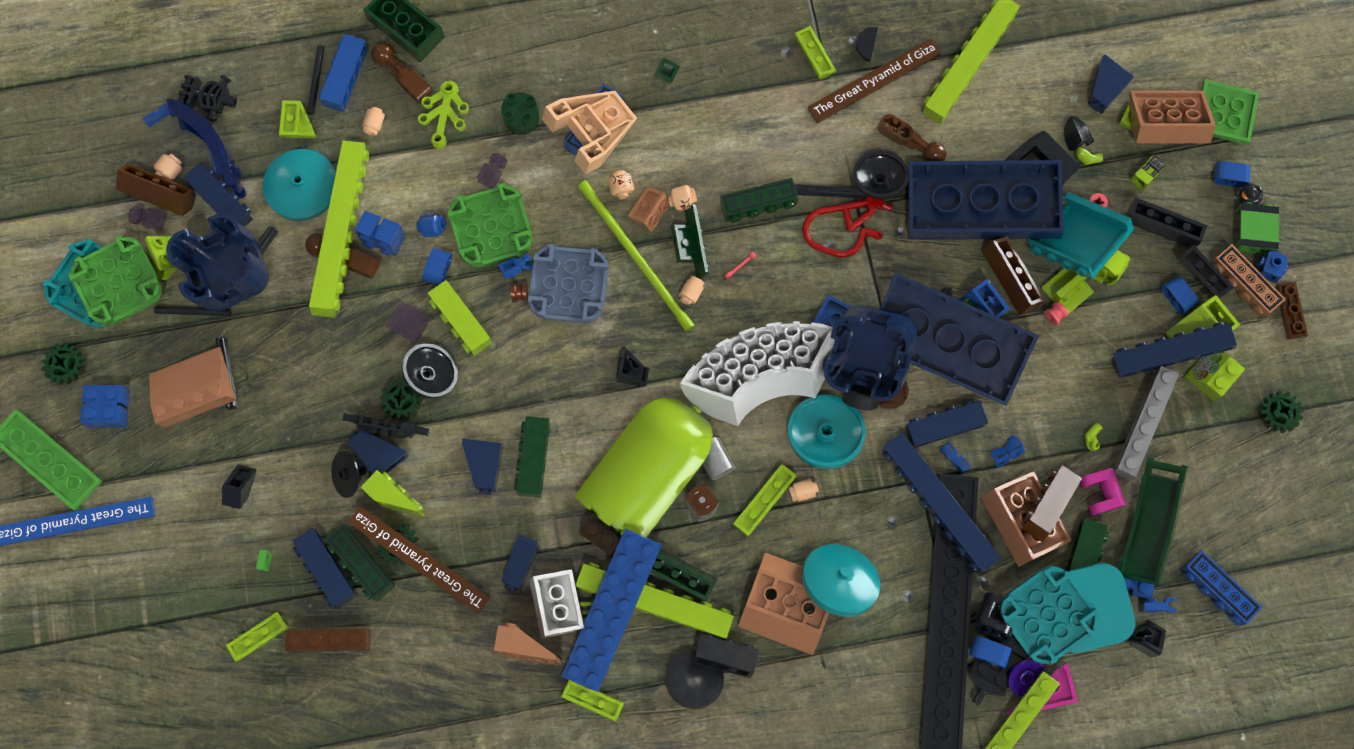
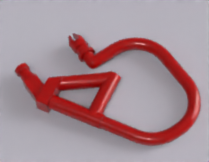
M866 197L865 200L816 209L804 221L802 229L804 240L812 249L839 258L850 257L861 249L866 235L877 240L883 239L884 235L880 231L872 230V228H862L853 248L847 251H838L819 245L811 239L809 227L812 220L821 214L842 211L847 232H853L874 215L876 209L889 210L891 212L893 205H889L880 199ZM867 207L868 210L852 222L850 210Z

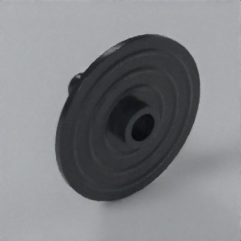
M347 451L338 452L332 461L331 467L334 487L344 498L352 497L356 493L359 476L366 475V469L361 468L363 462L361 460L355 461L354 457Z

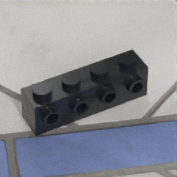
M1135 198L1130 204L1126 214L1127 217L1131 218L1133 226L1190 248L1193 245L1197 247L1202 242L1208 226L1138 198Z

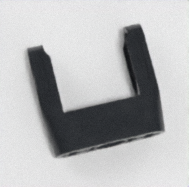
M1043 130L1029 138L1004 160H1023L1031 152L1040 160H1062V185L1079 169L1078 163Z

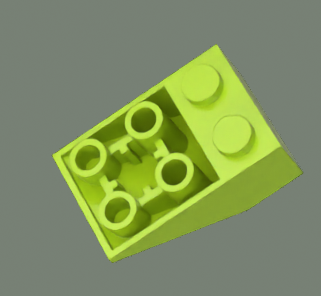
M1215 295L1165 332V334L1170 339L1174 338V335L1177 333H1193L1194 329L1205 327V329L1212 328V325L1219 322L1230 323L1234 331L1240 324Z
M376 470L361 486L381 507L423 518L426 516L422 512L424 508L413 497L409 500L410 495L399 484L395 487L396 482L385 471L381 474Z

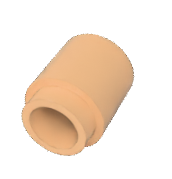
M376 107L367 109L362 124V131L364 133L377 136V133L380 132L385 117L381 109Z
M694 276L687 279L679 293L680 301L689 306L690 304H695L704 289V282Z
M811 478L793 483V486L789 487L793 502L814 498L816 493L819 492L816 481L812 482Z

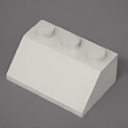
M572 569L533 576L529 580L541 639L563 635L584 628Z

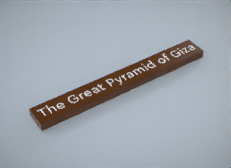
M929 39L808 106L807 110L818 124L940 56L941 52L933 40Z
M361 506L348 523L479 614L490 599L489 596Z

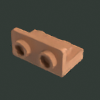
M647 186L628 214L629 219L644 225L648 231L652 232L665 211L669 208L668 197L664 192Z

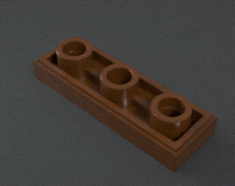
M1296 282L1277 284L1275 286L1276 290L1286 299L1279 306L1287 340L1308 337Z

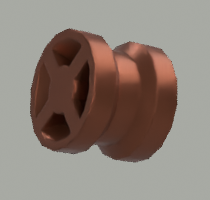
M526 283L521 285L511 284L512 303L518 300L528 301Z

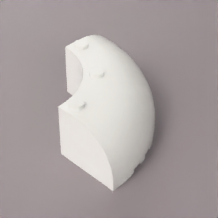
M793 321V324L776 322L766 324V327L758 329L753 327L739 332L738 336L730 340L727 338L718 343L714 350L708 354L705 353L702 356V360L696 366L693 365L680 383L682 391L688 400L701 411L736 426H739L752 409L770 399L787 395L815 398L825 380L824 367L826 359L833 351L835 339L831 338L833 327L812 322L811 325L800 324L799 321Z

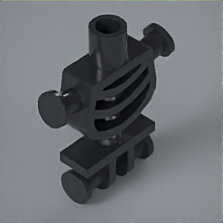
M185 75V82L181 84L183 91L180 90L178 92L179 98L175 101L180 106L185 107L187 105L193 109L196 98H199L200 106L205 112L209 113L206 116V120L211 122L217 121L216 113L222 114L224 106L235 108L237 105V98L228 96L229 90L226 85L231 80L224 75H221L219 83L209 81L201 90L202 81L199 77L194 78L190 75Z

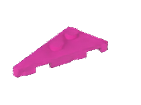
M1065 663L1050 675L1060 685L1041 710L1078 702L1069 665ZM1015 704L1010 710L1006 712L1007 717L1010 715V713L1013 711L1017 704Z

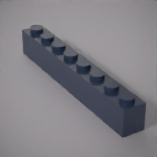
M900 433L883 446V458L888 463L891 462L893 464L895 473L898 477L904 478L909 491L919 497L920 505L925 510L928 509L934 523L941 525L944 529L945 537L956 544L957 552L962 557L965 556L969 561L968 565L974 573L982 574L1001 559L1000 555L903 433Z

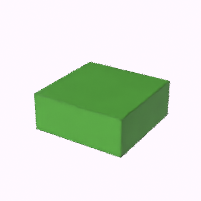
M259 550L256 564L257 570L262 572L269 571L272 557L271 552Z

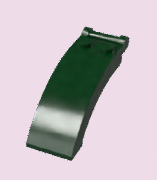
M1147 458L1131 530L1120 561L1119 571L1123 577L1159 585L1177 525L1188 466H1177L1155 461L1154 458ZM1152 469L1177 473L1179 478L1175 479L1153 474Z

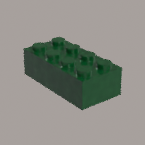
M372 0L363 9L370 23L420 63L445 38L442 27L408 0Z

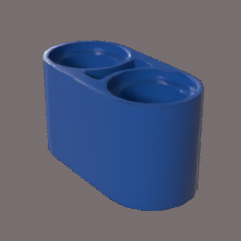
M1225 161L1217 162L1214 168V183L1242 188L1250 184L1251 166Z
M433 248L424 268L422 281L437 286L444 282L452 261V253Z
M1176 276L1161 286L1163 294L1179 314L1184 315L1199 305L1198 297L1181 276Z
M975 635L969 655L1006 668L1012 649Z

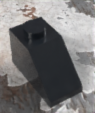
M237 465L222 485V505L237 509L242 508L249 497L257 469Z

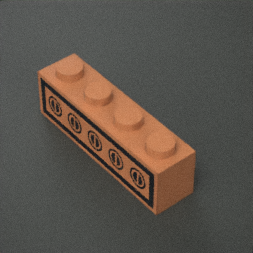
M1233 244L1211 262L1234 286L1240 298L1252 307L1254 313L1263 319L1286 300Z

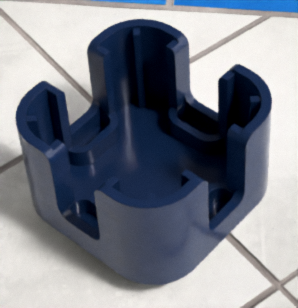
M216 214L207 219L210 228L214 232L200 237L189 229H183L169 239L166 248L167 257L171 265L184 272L187 278L186 281L178 284L181 294L189 301L210 312L223 311L258 295L265 289L269 280L268 270L254 234L227 214Z
M857 305L848 308L832 328L831 338L835 339L832 353L826 359L824 376L827 383L835 390L841 392H849L855 384L872 388L871 399L878 401L893 399L901 390L909 374L917 337L914 323L904 315Z

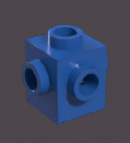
M1269 251L1266 255L1261 256L1258 261L1259 272L1268 281L1276 283L1282 278V275H1285L1288 269L1286 264L1288 257L1283 256L1277 251Z

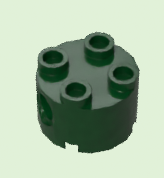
M523 92L509 93L501 106V114L505 126L511 133L517 135L530 133L531 130L538 126L540 121L535 98Z

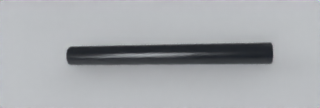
M322 45L317 46L307 106L308 115H314L325 48Z
M154 307L155 314L231 316L232 313L231 309L210 312L204 308Z

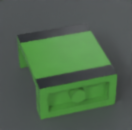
M1251 202L1241 203L1235 209V213L1240 214V239L1234 247L1241 253L1266 255L1269 251L1279 250V207L1272 206L1271 204L1255 205Z

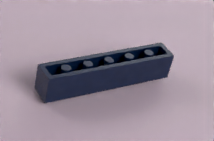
M1219 322L1212 325V328L1205 329V327L1194 329L1193 333L1186 334L1181 332L1175 334L1174 338L1166 339V337L1154 340L1155 343L1147 344L1143 342L1135 345L1136 348L1128 349L1124 347L1117 349L1116 353H1113V359L1119 379L1155 370L1160 366L1167 367L1233 350L1236 348L1237 343L1231 324Z

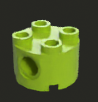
M1117 250L1093 279L1101 284L1103 281L1108 282L1106 284L1108 286L1115 285L1128 267L1130 257Z

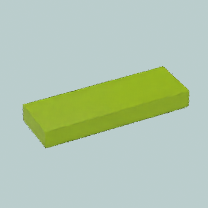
M811 26L794 33L796 41L819 80L836 72Z
M276 612L225 646L234 661L238 663L289 628L279 612Z
M568 680L561 695L562 698L615 722L624 705L619 700L599 691L596 692L570 680Z

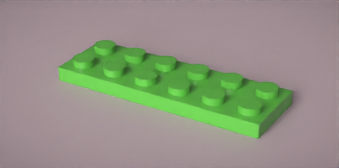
M15 409L1 424L0 448L72 510L77 511L103 482L19 410Z

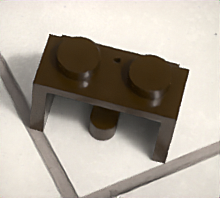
M594 518L592 520L588 519L579 531V535L582 538H587L607 553L610 559L613 557L621 538Z

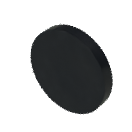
M695 650L685 651L677 655L667 668L665 675L667 691L671 698L683 707L689 709L708 707L717 700L723 689V671L692 663Z

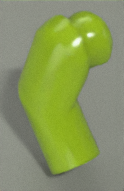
M1079 147L1075 151L1076 157L1085 165L1103 161L1102 153L1091 154L1084 147Z
M1097 422L1084 435L1086 447L1091 451H1096L1100 448L1096 435L1103 427Z

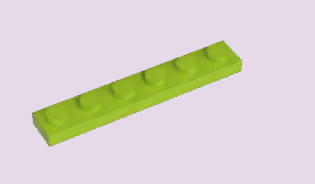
M1042 671L984 749H1012L1060 684Z

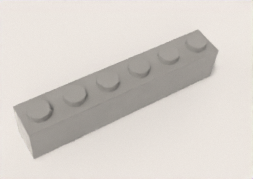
M1160 366L1154 372L1113 468L1115 475L1128 481L1137 476L1179 376L1178 373L1163 366Z

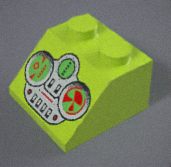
M1217 353L1200 358L1184 377L1215 402L1225 394L1244 372L1245 368L1231 356Z

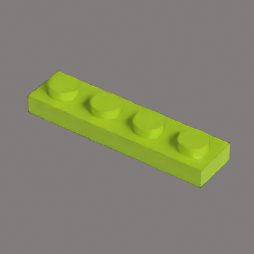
M781 464L733 525L749 537L796 479L797 475Z

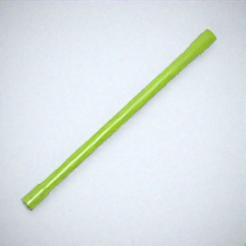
M587 180L582 181L578 185L579 190L596 209L675 315L676 320L685 332L692 330L695 327L694 323L656 276L597 197L596 192Z

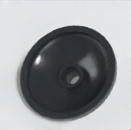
M884 151L871 152L856 162L853 169V181L858 190L866 196L875 199H888L899 195L906 188L909 181V170L906 163L895 154Z
M419 344L412 347L403 358L401 366L403 378L409 388L418 395L426 398H439L445 396L454 388L458 378V370L454 359L445 349L434 344Z

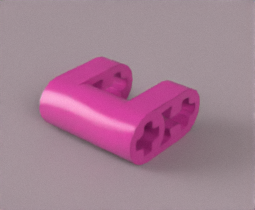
M1113 468L1081 477L1082 480L1079 483L1081 488L1100 484L1106 501L1088 506L1091 516L1127 505Z

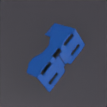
M170 101L160 106L158 112L152 111L143 117L149 128L162 118H166L169 114L176 111Z
M1015 435L1007 439L1009 442L1005 447L994 449L990 454L994 458L997 468L1008 463L1010 458L1015 459L1025 453L1023 443Z
M949 441L939 449L960 474L964 473L971 466L962 455L957 456L958 451Z

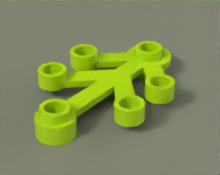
M445 81L442 83L438 93L432 97H424L421 101L425 109H431L434 103L443 99V103L428 114L422 113L418 116L419 124L427 126L431 120L440 115L437 131L431 137L432 145L436 149H443L447 144L444 136L447 117L454 123L457 131L461 132L466 128L464 120L459 119L450 107L452 99L458 106L460 114L465 115L469 112L468 104L463 102L458 96L459 89L453 81ZM452 87L450 91L446 90V88ZM426 101H430L429 105H425L424 103ZM463 106L467 107L465 110H460ZM422 118H427L425 122L421 121ZM462 123L463 126L457 127V124ZM440 137V141H435L436 138Z

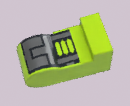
M1154 154L1134 174L1130 182L1143 191L1166 163Z

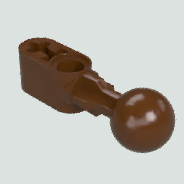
M381 42L372 48L371 57L377 65L388 66L398 84L418 104L421 103L424 97H428L433 92L428 83L411 67H407L404 63H399L395 59V52L391 45Z
M887 114L878 123L877 128L880 134L898 145H905L912 150H919L923 153L925 161H944L946 159L947 151L943 144L939 142H925L922 140L921 135L913 131L909 124L894 115ZM899 132H905L907 134V138H903Z
M314 233L306 239V251L313 257H319L323 234ZM349 247L350 258L345 263L347 269L373 279L381 261L374 256Z

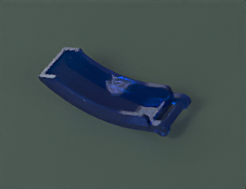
M166 99L170 116L178 118L180 129L195 134L206 143L213 160L215 172L219 176L223 175L224 183L228 186L227 188L232 187L239 199L245 198L247 192L240 183L239 178H242L240 168L236 167L229 149L215 129L203 116L189 106L173 99Z

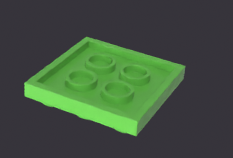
M1204 80L1201 91L1205 93L1216 124L1213 137L1248 145L1251 141L1260 92Z

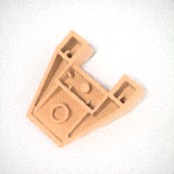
M616 91L560 99L545 107L542 120L552 133L565 126L570 128L583 145V147L578 149L574 161L586 175L604 163L635 123L637 117Z

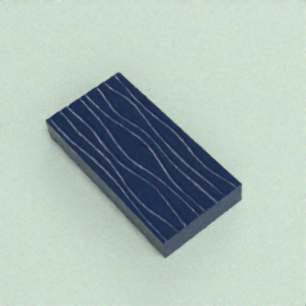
M1062 160L909 162V240L1000 239L1006 236L1009 239L1062 238L1064 232Z
M895 273L879 310L904 315L914 323L917 337L911 360L912 365L1004 406H1007L1039 335L898 273Z

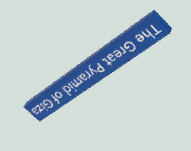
M146 497L0 525V546L155 517L153 498Z

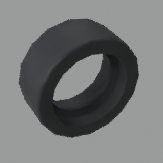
M857 384L853 385L849 392H844L842 401L846 405L860 410H875L879 403L878 400L870 398L872 388Z

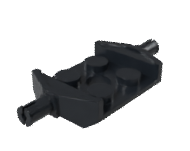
M343 414V421L353 422L358 429L360 427L368 433L401 439L407 437L410 439L417 434L429 435V428L419 427L418 425L402 422L401 426L388 424L387 427H384V423L372 421L371 417L362 414Z
M1013 634L1007 643L989 638L991 641L1012 649L1006 668L1001 667V670L996 672L992 669L991 663L977 659L969 671L968 676L978 691L971 702L977 706L980 705L982 699L987 694L1005 696V692L1009 687L1008 678L1011 670L1016 664L1027 659V654Z

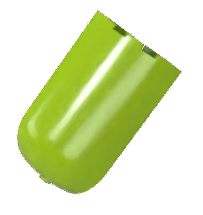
M660 398L648 403L635 415L574 497L587 509H592L599 515L598 518L608 526L611 525L617 529L620 535H623L624 530L628 529L647 537L705 461L710 451L713 437L710 423L700 415L702 411L695 405L690 407L676 398Z

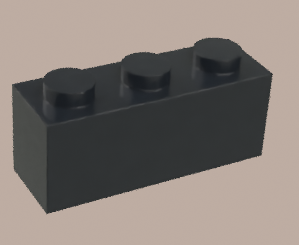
M1195 245L1179 257V262L1212 297L1216 295L1221 300L1233 290L1234 286Z
M700 634L692 663L751 678L755 671L759 650L748 644H736L730 639L721 640L711 634Z

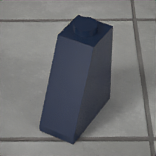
M1105 54L1098 64L1088 104L1094 111L1103 114L1129 85L1134 76Z
M363 430L353 433L349 437V441L346 442L372 474L376 470L381 474L384 471L388 474L409 457L403 449Z
M462 439L474 487L476 490H479L480 494L490 495L491 492H496L503 451L502 444Z
M518 534L501 580L505 584L504 588L513 592L516 589L522 590L540 549L536 541Z

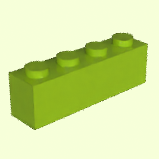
M447 280L428 292L430 297L428 302L434 310L436 308L439 309L441 312L440 318L445 324L449 323L451 325L450 331L456 339L460 337L463 341L461 346L467 353L471 352L475 356L492 344L491 338Z

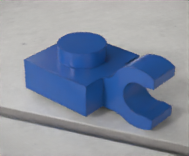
M524 254L518 259L513 257L498 264L504 278L507 279L522 272V268L526 270L532 269L533 263L532 261L526 263L531 258L529 254Z
M1124 578L1127 589L1131 590L1130 596L1152 599L1153 584Z
M1169 597L1163 602H1157V599H1145V603L1139 604V613L1176 612V608L1172 609L1169 607V602L1176 601V598Z

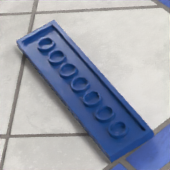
M624 530L584 622V628L581 629L561 675L562 677L596 692L600 690L662 544L631 530Z

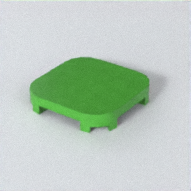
M505 183L498 184V187L464 197H462V194L455 197L456 200L448 210V216L458 251L466 264L475 268L485 267L513 257H519L527 253L531 248L533 242L532 231L518 190L505 185Z
M115 237V242L83 258L78 256L74 259L75 263L71 268V273H68L70 281L73 282L87 310L86 313L91 319L101 325L110 326L152 306L162 294L161 280L145 249L136 239L130 237Z

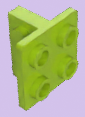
M147 236L144 239L148 246L146 250L160 280H168L179 270L171 265L166 253L168 241L172 236Z
M1065 268L1041 288L1053 303L1055 301L1061 303L1067 309L1068 314L1094 293L1085 282L1086 276L1082 277L1075 271Z

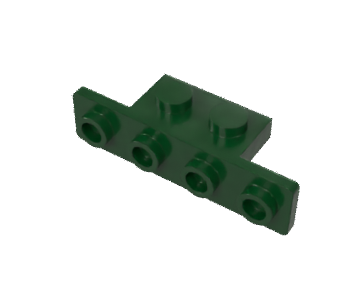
M692 204L689 209L684 210L687 225H673L671 231L677 262H694L696 277L701 280L708 275L709 265L705 256L706 249L703 245L699 212L696 204Z

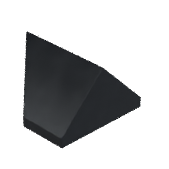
M624 346L619 357L616 372L617 382L645 387L649 368L645 367Z
M1148 620L1147 623L1135 628L1133 634L1123 642L1151 658L1160 656L1163 651L1166 630Z

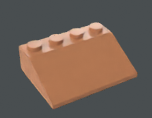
M1130 91L1132 132L1136 143H1211L1216 124L1204 91Z
M221 347L149 374L151 410L155 424L163 427H168L236 400Z
M1034 471L994 488L981 496L1018 567L1072 541L1060 518L1043 542L1022 529L1026 522L1023 520L1029 510L1033 511L1034 509L1032 507L1033 502L1038 496H1042L1040 493L1042 485Z
M504 623V626L498 625L494 651L502 657L562 666V661L557 656L525 634L516 624Z

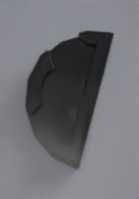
M878 27L864 29L856 41V50L868 62L871 61Z

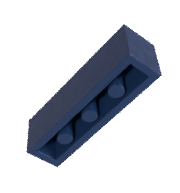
M199 163L183 177L217 214H227L243 226H246L253 220L250 216L252 211L244 203L240 205L238 196L233 191L229 193L225 189L228 186L220 178L217 180L214 177L215 173L209 166L204 167Z
M974 400L963 403V406L956 408V406L948 407L943 413L938 414L935 411L927 414V417L923 419L919 417L908 420L909 423L905 426L909 442L914 448H918L985 427L988 424V420L981 401L974 402Z
M311 528L292 541L295 545L293 547L294 552L299 558L302 556L304 559V568L309 574L312 573L316 579L313 582L319 590L322 589L326 594L324 600L330 607L333 606L338 609L358 596L314 528Z

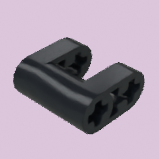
M988 592L983 597L974 623V629L978 633L996 641L1007 643L1011 639L1012 628L1005 623L995 620L997 615L1001 616L1000 604L1004 597Z

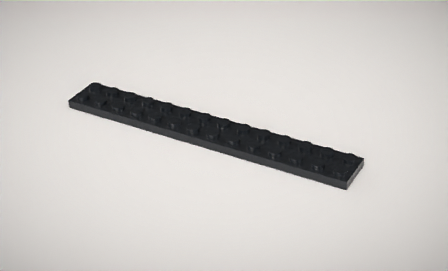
M939 473V480L976 525L979 477ZM935 524L920 749H962L973 571L968 565L969 561L965 556L962 557L957 552L956 544L945 537L944 529L940 524Z

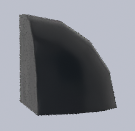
M1073 116L1068 119L1064 128V137L1069 151H1075L1080 145L1086 144V146H1089L1095 142L1090 130L1083 121Z

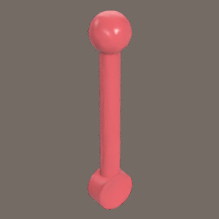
M751 252L749 254V257H747L731 272H728L725 275V278L729 279L748 261H750L751 259H755L756 254L754 252Z

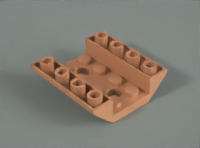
M765 553L738 627L813 655L829 612L817 606L806 593L802 583L803 566ZM768 589L776 591L777 597L774 600L766 598L765 593ZM806 603L812 604L814 606V613L806 614L803 606Z

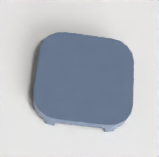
M547 244L546 247L535 253L528 303L533 314L538 318L551 321L580 324L596 321L602 315L605 305L609 273L608 261L598 249L594 248L587 250L554 246V244Z

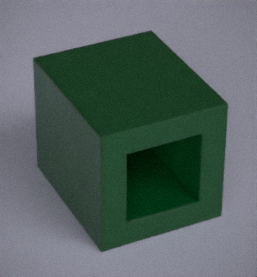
M663 58L653 76L671 84L680 66Z

